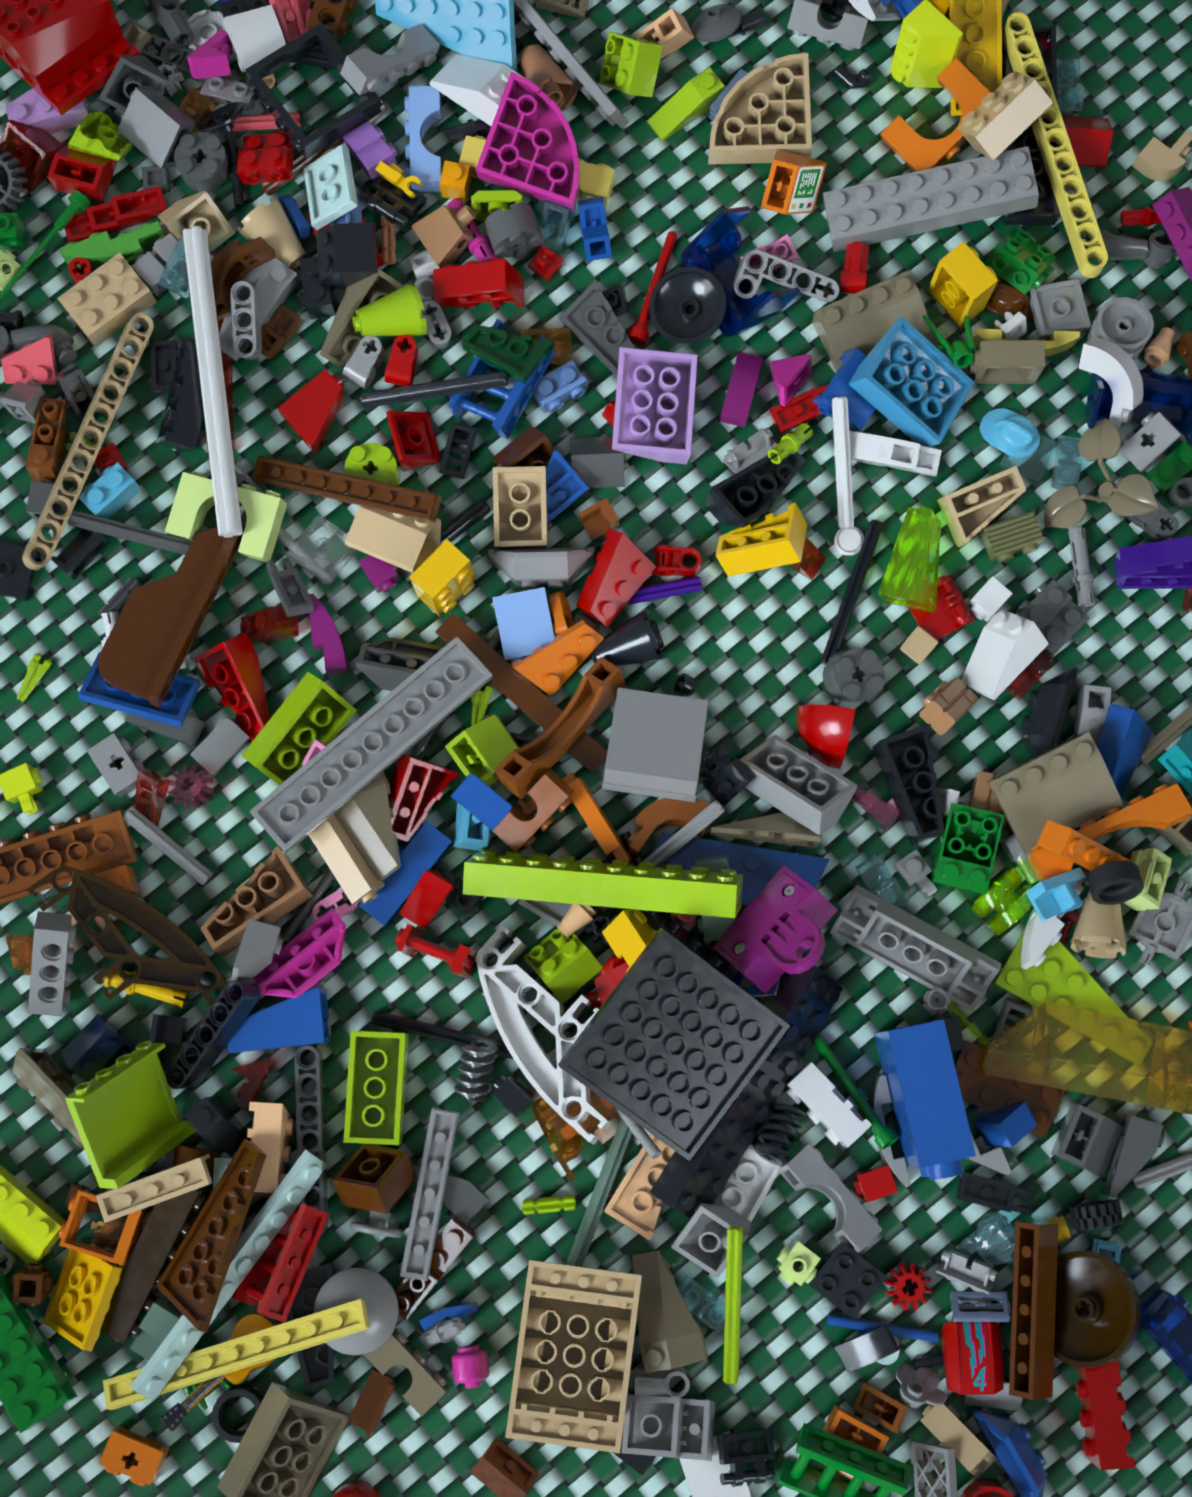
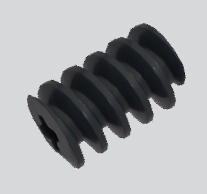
M775 1103L771 1108L773 1113H770L767 1117L769 1123L763 1125L762 1129L765 1133L759 1134L758 1140L760 1143H755L753 1149L764 1160L775 1165L784 1166V1163L778 1158L779 1156L788 1157L789 1154L783 1147L792 1148L793 1144L787 1138L797 1137L798 1134L792 1130V1127L801 1128L802 1124L796 1118H805L806 1114L794 1106Z

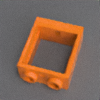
M78 1190L77 1195L74 1194L69 1202L68 1210L71 1212L68 1221L64 1222L60 1228L58 1237L61 1238L59 1246L122 1266L126 1265L137 1243L148 1210L141 1209L128 1214L116 1252L114 1253L75 1240L89 1200L98 1203L96 1196L99 1195L86 1190Z

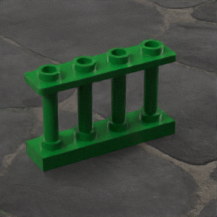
M804 1423L800 1429L795 1452L800 1455L796 1462L787 1458L783 1461L779 1477L780 1485L809 1497H888L891 1491L904 1496L908 1490L911 1465ZM811 1459L827 1465L823 1473L807 1467ZM837 1470L853 1475L850 1483L835 1478L834 1475ZM864 1481L880 1486L876 1494L860 1487Z

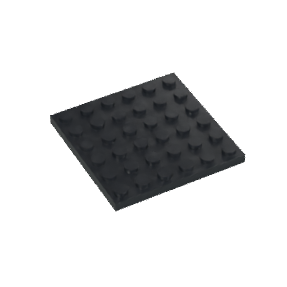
M660 927L558 1063V1066L690 1161L790 1025Z

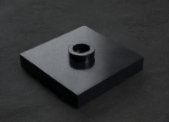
M0 542V596L23 601L28 600L35 570L29 569L23 563L22 557L26 547ZM33 550L31 551V557L37 562L39 551Z

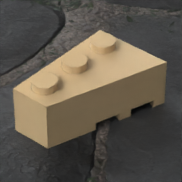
M1017 466L937 500L957 548L968 543L981 529L987 526L1000 512L1026 491Z

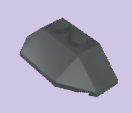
M397 638L379 640L372 644L365 643L361 646L356 667L380 689L392 691L444 647Z

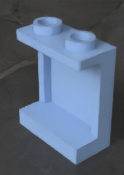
M545 587L492 597L505 660L510 659L511 664L518 659L521 661L526 656L533 654L532 651L539 646L542 648L555 640Z

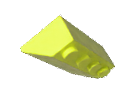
M928 0L922 1L903 19L889 70L893 78L898 82H902L906 87L942 88L938 84L937 76L955 59L963 33Z
M0 1164V1241L27 1264L40 1263L58 1241L60 1228L67 1221Z

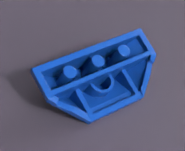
M974 1407L970 1409L971 1415L1018 1496L1042 1497L1047 1479V1473L1043 1466L1047 1463L1038 1448L1032 1449L1028 1442L1032 1437L1023 1423L1018 1425L1010 1417Z

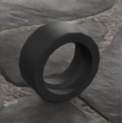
M1125 860L1113 861L1096 867L1087 877L1093 901L1103 905H1113L1129 901L1139 895L1144 888L1138 865Z
M238 1385L228 1389L217 1399L212 1409V1422L215 1431L221 1438L233 1443H240L247 1429L236 1431L226 1424L223 1416L226 1404L233 1398L245 1397L253 1403L257 1412L264 1398L258 1390L245 1385Z

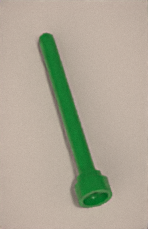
M816 1034L812 1040L864 1117L872 1124L871 1127L875 1131L873 1134L875 1136V1143L880 1150L888 1148L899 1139L893 1128L883 1125L824 1038Z

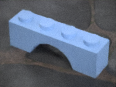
M409 86V96L405 97V112H409V120H405V134L410 136V144H405L406 160H410V168H406L405 174L406 177L416 176L423 183L422 187L418 184L411 185V188L418 193L441 192L439 186L443 170L441 157L430 153L422 144L427 130L434 124L442 121L441 92L432 86Z

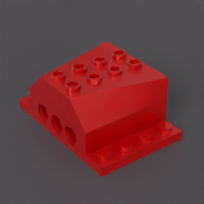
M0 0V57L61 116L106 84L121 55H141L139 50L123 36L109 0Z

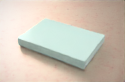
M344 144L303 168L311 225L316 230L321 229L358 206L349 148Z

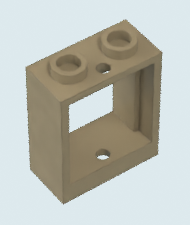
M981 341L977 350L973 351L974 360L968 366V374L972 375L974 384H1035L1045 367V341Z

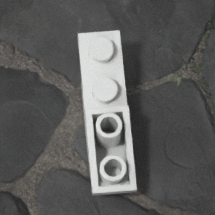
M849 431L851 460L933 477L937 476L942 450L921 446L919 443Z
M1086 877L1074 885L1078 895L1084 889L1081 884ZM1032 910L1022 941L1021 967L1024 970L1033 965L1038 967L1047 956L1044 953L1049 945L1053 947L1061 938L1062 934L1059 931L1065 924L1059 919L1064 914L1041 921L1036 910Z

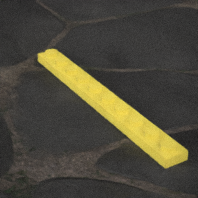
M365 1300L351 1301L191 1352L159 1395L370 1329ZM143 1368L103 1381L106 1409L114 1410L149 1399L135 1392L130 1386Z

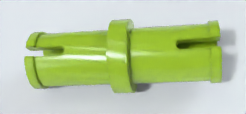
M802 423L791 434H785L781 438V442L768 451L769 458L777 454L771 462L780 464L789 454H795L800 449V445L813 436L812 429L806 434L804 433L810 426Z

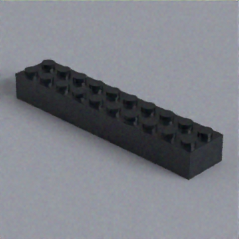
M816 966L800 974H789L786 972L782 974L779 979L776 996H769L764 1006L789 1024L790 1027L691 1160L688 1161L676 1151L673 1153L651 1189L650 1193L690 1219L701 1203L712 1205L715 1203L733 1171L738 1167L748 1146L753 1142L760 1126L767 1119L777 1098L782 1094L789 1078L796 1071L801 1058L806 1050L810 1048L818 1030L825 1023L826 1017L833 1005L838 1001L844 989L841 985Z

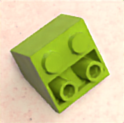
M609 31L599 84L629 95L653 97L663 45L646 39Z
M496 714L465 729L445 746L465 776L473 773L489 787L499 779L495 769L513 750L520 748Z
M559 928L555 929L523 957L561 1003L602 969L601 964L574 933L566 937Z

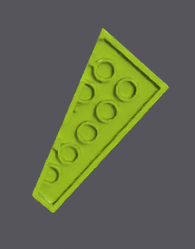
M1025 926L993 984L1132 1066L1139 1068L1151 1046V1042L1059 940L1053 947L1049 945L1044 953L1047 956L1038 967L1033 965L1026 970L1021 967V949Z

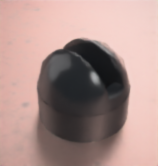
M682 673L676 680L674 690L683 696H691L696 692L694 687H697V682L692 676Z

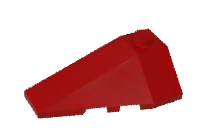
M244 633L194 657V660L206 684L210 688L215 687L222 696L220 702L224 707L229 706L236 715L237 724L250 737L252 742L270 720L258 655L248 634Z

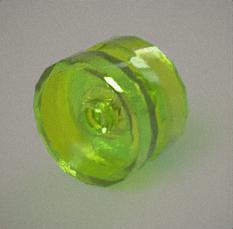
M1013 867L988 888L987 894H981L970 906V909L978 918L986 917L993 910L996 911L987 922V927L996 936L1015 924L1032 906L1026 894L1032 888L1031 885L1023 886L1014 893L1015 889L1021 884L1023 877Z

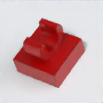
M543 245L529 262L528 268L547 282H550L564 264V259Z
M114 443L99 450L94 461L101 474L107 467L114 466L117 462L123 469L128 467Z

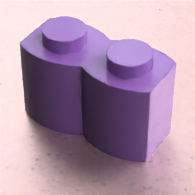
M367 121L343 136L349 152L360 164L371 181L380 176L375 170L380 161L388 166L390 163L397 165L395 160L397 152L391 142L386 143L383 140L385 137L378 125L373 127Z

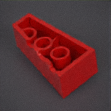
M1118 1360L1099 1368L1075 1367L1079 1371V1381H1076V1392L1078 1398L1082 1400L1083 1409L1079 1410V1421L1081 1427L1085 1428L1086 1439H1082L1084 1456L1088 1457V1460L1100 1470L1135 1468L1134 1457H1128L1126 1448L1128 1442H1131L1130 1431L1127 1430L1126 1424L1122 1421L1121 1417L1126 1412L1125 1400L1122 1393L1117 1392V1386L1122 1384Z

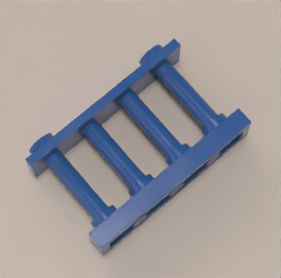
M496 319L494 325L491 326V328L507 331L503 322L499 319ZM541 336L539 340L544 341L547 338ZM553 349L525 384L516 380L513 388L510 389L499 387L484 390L505 399L502 408L497 412L470 401L475 391L452 395L449 401V409L458 419L467 410L493 421L492 426L497 434L508 439L556 350ZM475 357L465 377L485 374L488 367L493 366Z

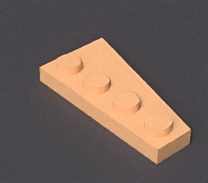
M650 1134V1137L662 1152L661 1155L656 1159H652L645 1148L642 1147L604 1209L605 1213L649 1241L652 1239L663 1203L652 1195L650 1191L675 1150L652 1134Z

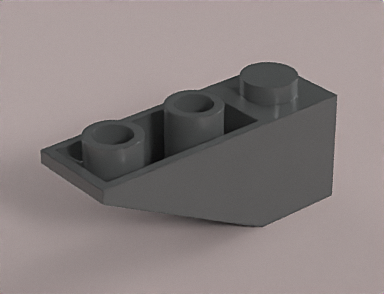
M412 1163L416 1174L414 1182L417 1184L421 1165ZM448 1173L443 1203L450 1209L447 1214L451 1218L455 1215L464 1224H467L490 1198L471 1179Z

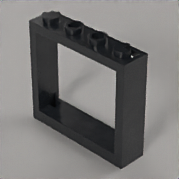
M322 23L245 69L247 76L245 83L250 88L251 94H257L264 111L267 114L271 113L273 115L275 124L282 134L286 132L290 137L293 149H297L298 152L300 151L306 159L381 113V99L375 91L359 95L340 74L361 103L306 137L263 81L264 77L269 76L316 46L320 48L340 74L347 55Z

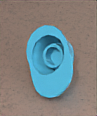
M1000 408L989 411L980 423V432L984 440L1013 458L1023 459L1029 457L1039 446L1040 435L1037 428L1027 417L1011 410Z

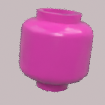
M479 1345L457 1348L458 1353L452 1356L454 1380L460 1384L465 1383L466 1389L482 1386L481 1380L488 1378L490 1375L487 1352L484 1349H480Z

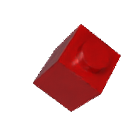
M887 1164L854 1174L856 1179L855 1182H852L854 1191L866 1203L898 1192Z

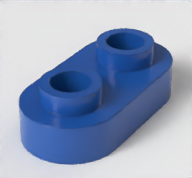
M288 194L277 197L299 241L308 240L311 233V225L299 210L297 201Z

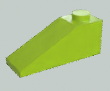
M710 67L689 80L648 120L649 126L662 142L709 111L711 104L724 90V84Z

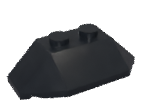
M1073 667L1042 683L1035 691L1031 690L1027 705L1031 707L1028 716H1023L1020 730L1023 731L1021 739L1032 758L1057 746L1079 668Z

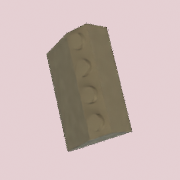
M909 270L816 310L812 320L836 372L843 364L839 359L844 351L858 348L867 356L901 316L932 344H937L934 333L923 320V316L926 315L928 317L921 294Z
M1083 732L987 781L1024 854L1030 852L1036 846L1047 820L1074 830L1086 821L1095 819L1111 809L1123 805L1106 764L1089 732Z
M20 1048L16 1052L13 1073L18 1077L16 1079L17 1084L27 1092L30 1090L36 1096L34 1099L36 1104L45 1111L49 1110L55 1116L53 1121L62 1130L68 1129L74 1136L72 1141L80 1149L84 1150L65 1097L75 1091L74 1088L79 1084L45 1049Z
M272 1382L217 1488L226 1497H308L350 1416L295 1389Z

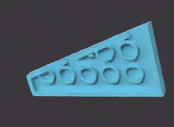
M375 0L376 15L406 29L421 23L439 44L462 55L505 64L517 72L513 0Z

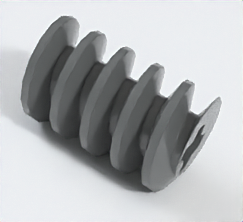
M475 1039L472 1040L471 1044L462 1046V1049L469 1054L460 1056V1060L467 1063V1065H459L458 1070L465 1073V1075H457L456 1080L463 1085H456L454 1091L473 1101H486V1094L490 1088L488 1084L492 1078L490 1073H492L494 1068L492 1063H494L496 1058L494 1053L498 1047L488 1040Z

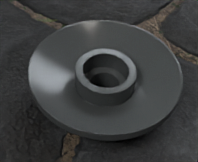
M729 4L711 6L694 19L692 24L693 35L702 42L723 40L733 34L739 27L741 22L740 12L736 7Z

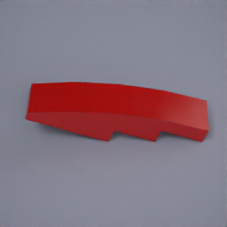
M158 186L110 197L111 202L87 207L86 213L75 215L65 226L64 230L68 243L80 242L97 232L107 231L108 234H112L160 215L167 209L161 187Z

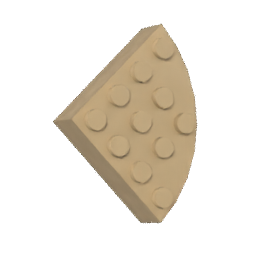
M808 53L777 58L775 62L753 69L734 85L721 103L713 122L710 134L708 164L772 163L777 149L810 158L812 137Z

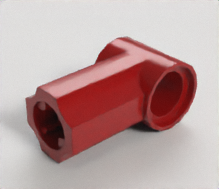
M853 242L847 245L844 270L841 271L839 293L855 294L867 287L868 272H866L869 246L863 244V242Z

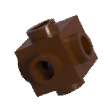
M40 1263L25 1264V1267L18 1270L11 1280L12 1302H19L25 1306L41 1304L53 1291L54 1278L50 1277L51 1268H42Z

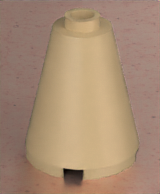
M272 197L269 199L271 204L265 206L264 203H261L241 221L244 227L238 226L237 230L249 242L262 237L275 250L276 259L295 272L296 269H300L299 259H304L306 253L280 201L276 197Z
M1089 890L1071 939V948L1077 953L1078 948L1086 950V956L1095 958H1116L1119 952L1124 956L1127 945L1121 904H1098L1093 901Z

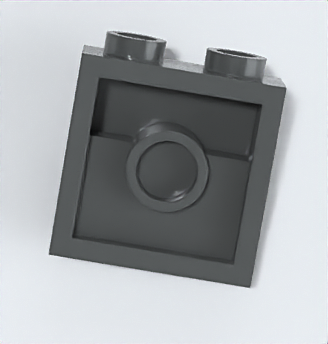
M1054 579L1049 584L1044 581L1033 592L1037 597L1031 603L1026 599L1016 609V612L1019 614L1018 616L1033 621L1049 643L1044 650L1051 657L1090 619L1071 601L1073 597Z

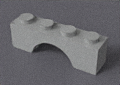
M420 23L402 32L396 47V55H380L365 47L347 55L340 74L359 95L369 91L374 92L380 86L387 83L392 84L402 76L412 75L422 67L431 66L436 61V54L440 44Z
M810 1144L800 1148L784 1163V1166L778 1169L795 1191L811 1188L822 1192L829 1198L836 1214V1224L832 1235L839 1243L844 1242L855 1252L859 1253L883 1230L878 1225L877 1218L871 1212L866 1211L859 1203L860 1199L856 1193L848 1190L842 1183L839 1173L830 1168L824 1162L821 1152Z

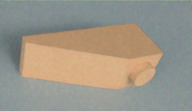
M671 8L633 37L663 45L661 58L688 43L694 38V35L685 17Z

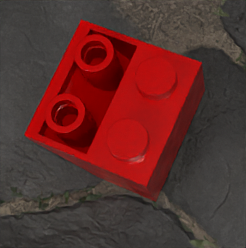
M67 144L55 153L47 177L57 191L71 194L74 190H77L87 199L104 203L118 161L68 149Z

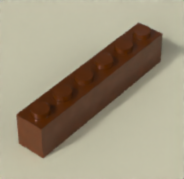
M1015 1221L1009 1395L1030 1400L1051 1398L1053 1396L1059 1224L1042 1221Z

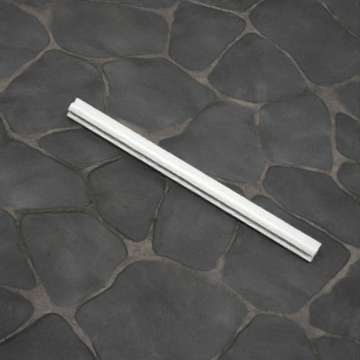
M193 226L191 229L183 230L218 536L229 538L234 535H242L243 532L207 230L202 229L200 226Z

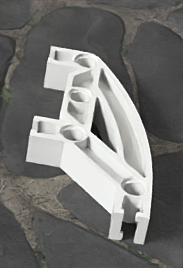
M501 925L482 946L476 956L478 973L490 1013L506 1047L528 1081L568 1124L589 1143L594 1145L600 1136L597 1133L595 1135L590 1134L582 1126V1123L587 1120L590 1114L601 1121L598 1124L601 1130L603 1128L608 1129L612 1123L591 1105L590 1089L562 1070L558 1063L599 1009L596 1007L593 1010L595 1013L584 1024H581L577 1020L578 1016L586 1006L589 1007L592 1004L581 994L564 1014V1006L517 964L511 965L527 947L522 941L515 937L514 943L503 954L498 950L505 939L513 935L505 926ZM492 955H497V963L492 967H487V959ZM537 990L536 999L533 1002H526L527 992ZM523 1008L556 1036L557 1068L535 1037L522 1010ZM576 1025L578 1029L576 1035L572 1038H566L565 1030L567 1027ZM574 1103H580L582 1108L580 1114L576 1117H571L569 1114L570 1106Z

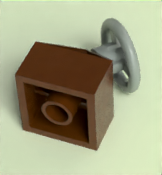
M362 1144L332 1179L343 1206L369 1210V1223L354 1221L351 1222L350 1228L357 1232L386 1237L402 1238L405 1235L403 1229L391 1227L389 1224L391 1219L390 1212L416 1178L409 1155L404 1150Z

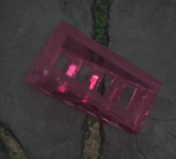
M857 786V790L852 798L883 830L888 832L900 814V810Z

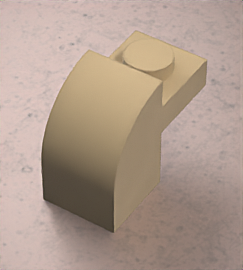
M1185 131L1171 149L1153 137L1140 152L1132 167L1145 177L1155 181H1166L1174 178L1185 165L1186 160L1184 158L1192 149L1189 146L1192 141V135Z

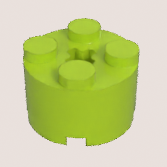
M365 443L355 446L350 450L344 467L346 475L396 486L399 485L400 471L395 457L389 448L378 443ZM371 470H376L373 472V475L370 476L368 474Z

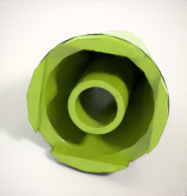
M413 284L406 285L356 310V316L352 317L355 331H360L362 336H399L407 334L410 336L426 335L427 332L426 318L422 319L421 310H424L423 303L417 287L413 286Z

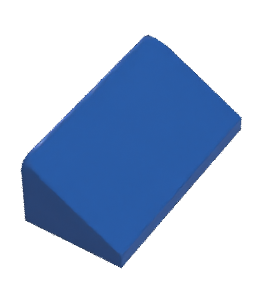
M473 773L468 774L450 796L491 830L512 809L511 804Z

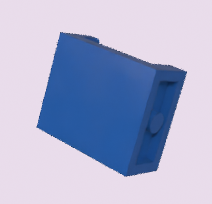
M858 348L844 351L839 359L843 364L821 395L815 396L812 400L822 414L833 419L832 399L835 397H847L849 431L853 432L861 431L876 409L849 385L859 365L866 358Z

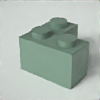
M166 1296L152 1304L139 1326L142 1330L130 1347L131 1350L147 1360H150L183 1315Z

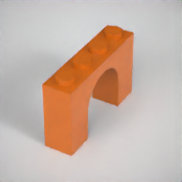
M957 58L937 76L938 84L961 108V119L958 126L962 123L964 116L971 111H975L982 104V99L991 93ZM899 115L880 134L882 140L914 172L939 167L947 159L951 161L958 155L961 150L959 147L966 141V138L957 127L950 135L942 139L930 140L923 138Z

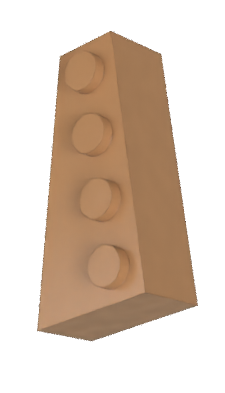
M278 845L271 852L272 855L264 863L261 862L254 870L255 873L246 883H242L235 890L236 893L228 902H224L200 927L212 949L223 957L240 946L249 919L271 925L313 896L287 853Z

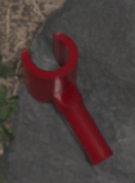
M1077 909L1066 912L1062 916L1067 920L1061 932L1062 936L1059 939L1063 944L1070 928L1079 919L1080 913Z

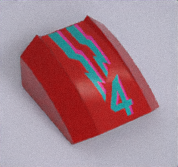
M953 1321L943 1324L941 1340L946 1388L960 1395H995L1003 1390L1000 1324L996 1322Z

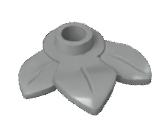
M906 1363L899 1365L896 1371V1379L901 1384L900 1398L905 1405L912 1408H918L924 1403L939 1406L947 1400V1395L937 1388L940 1377L934 1369L920 1367L914 1370Z

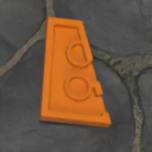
M581 620L555 636L554 641L542 648L539 646L532 651L533 654L521 661L518 659L511 665L516 671L552 697L604 637L587 622Z

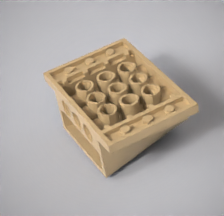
M529 1260L505 1438L620 1453L642 1275Z

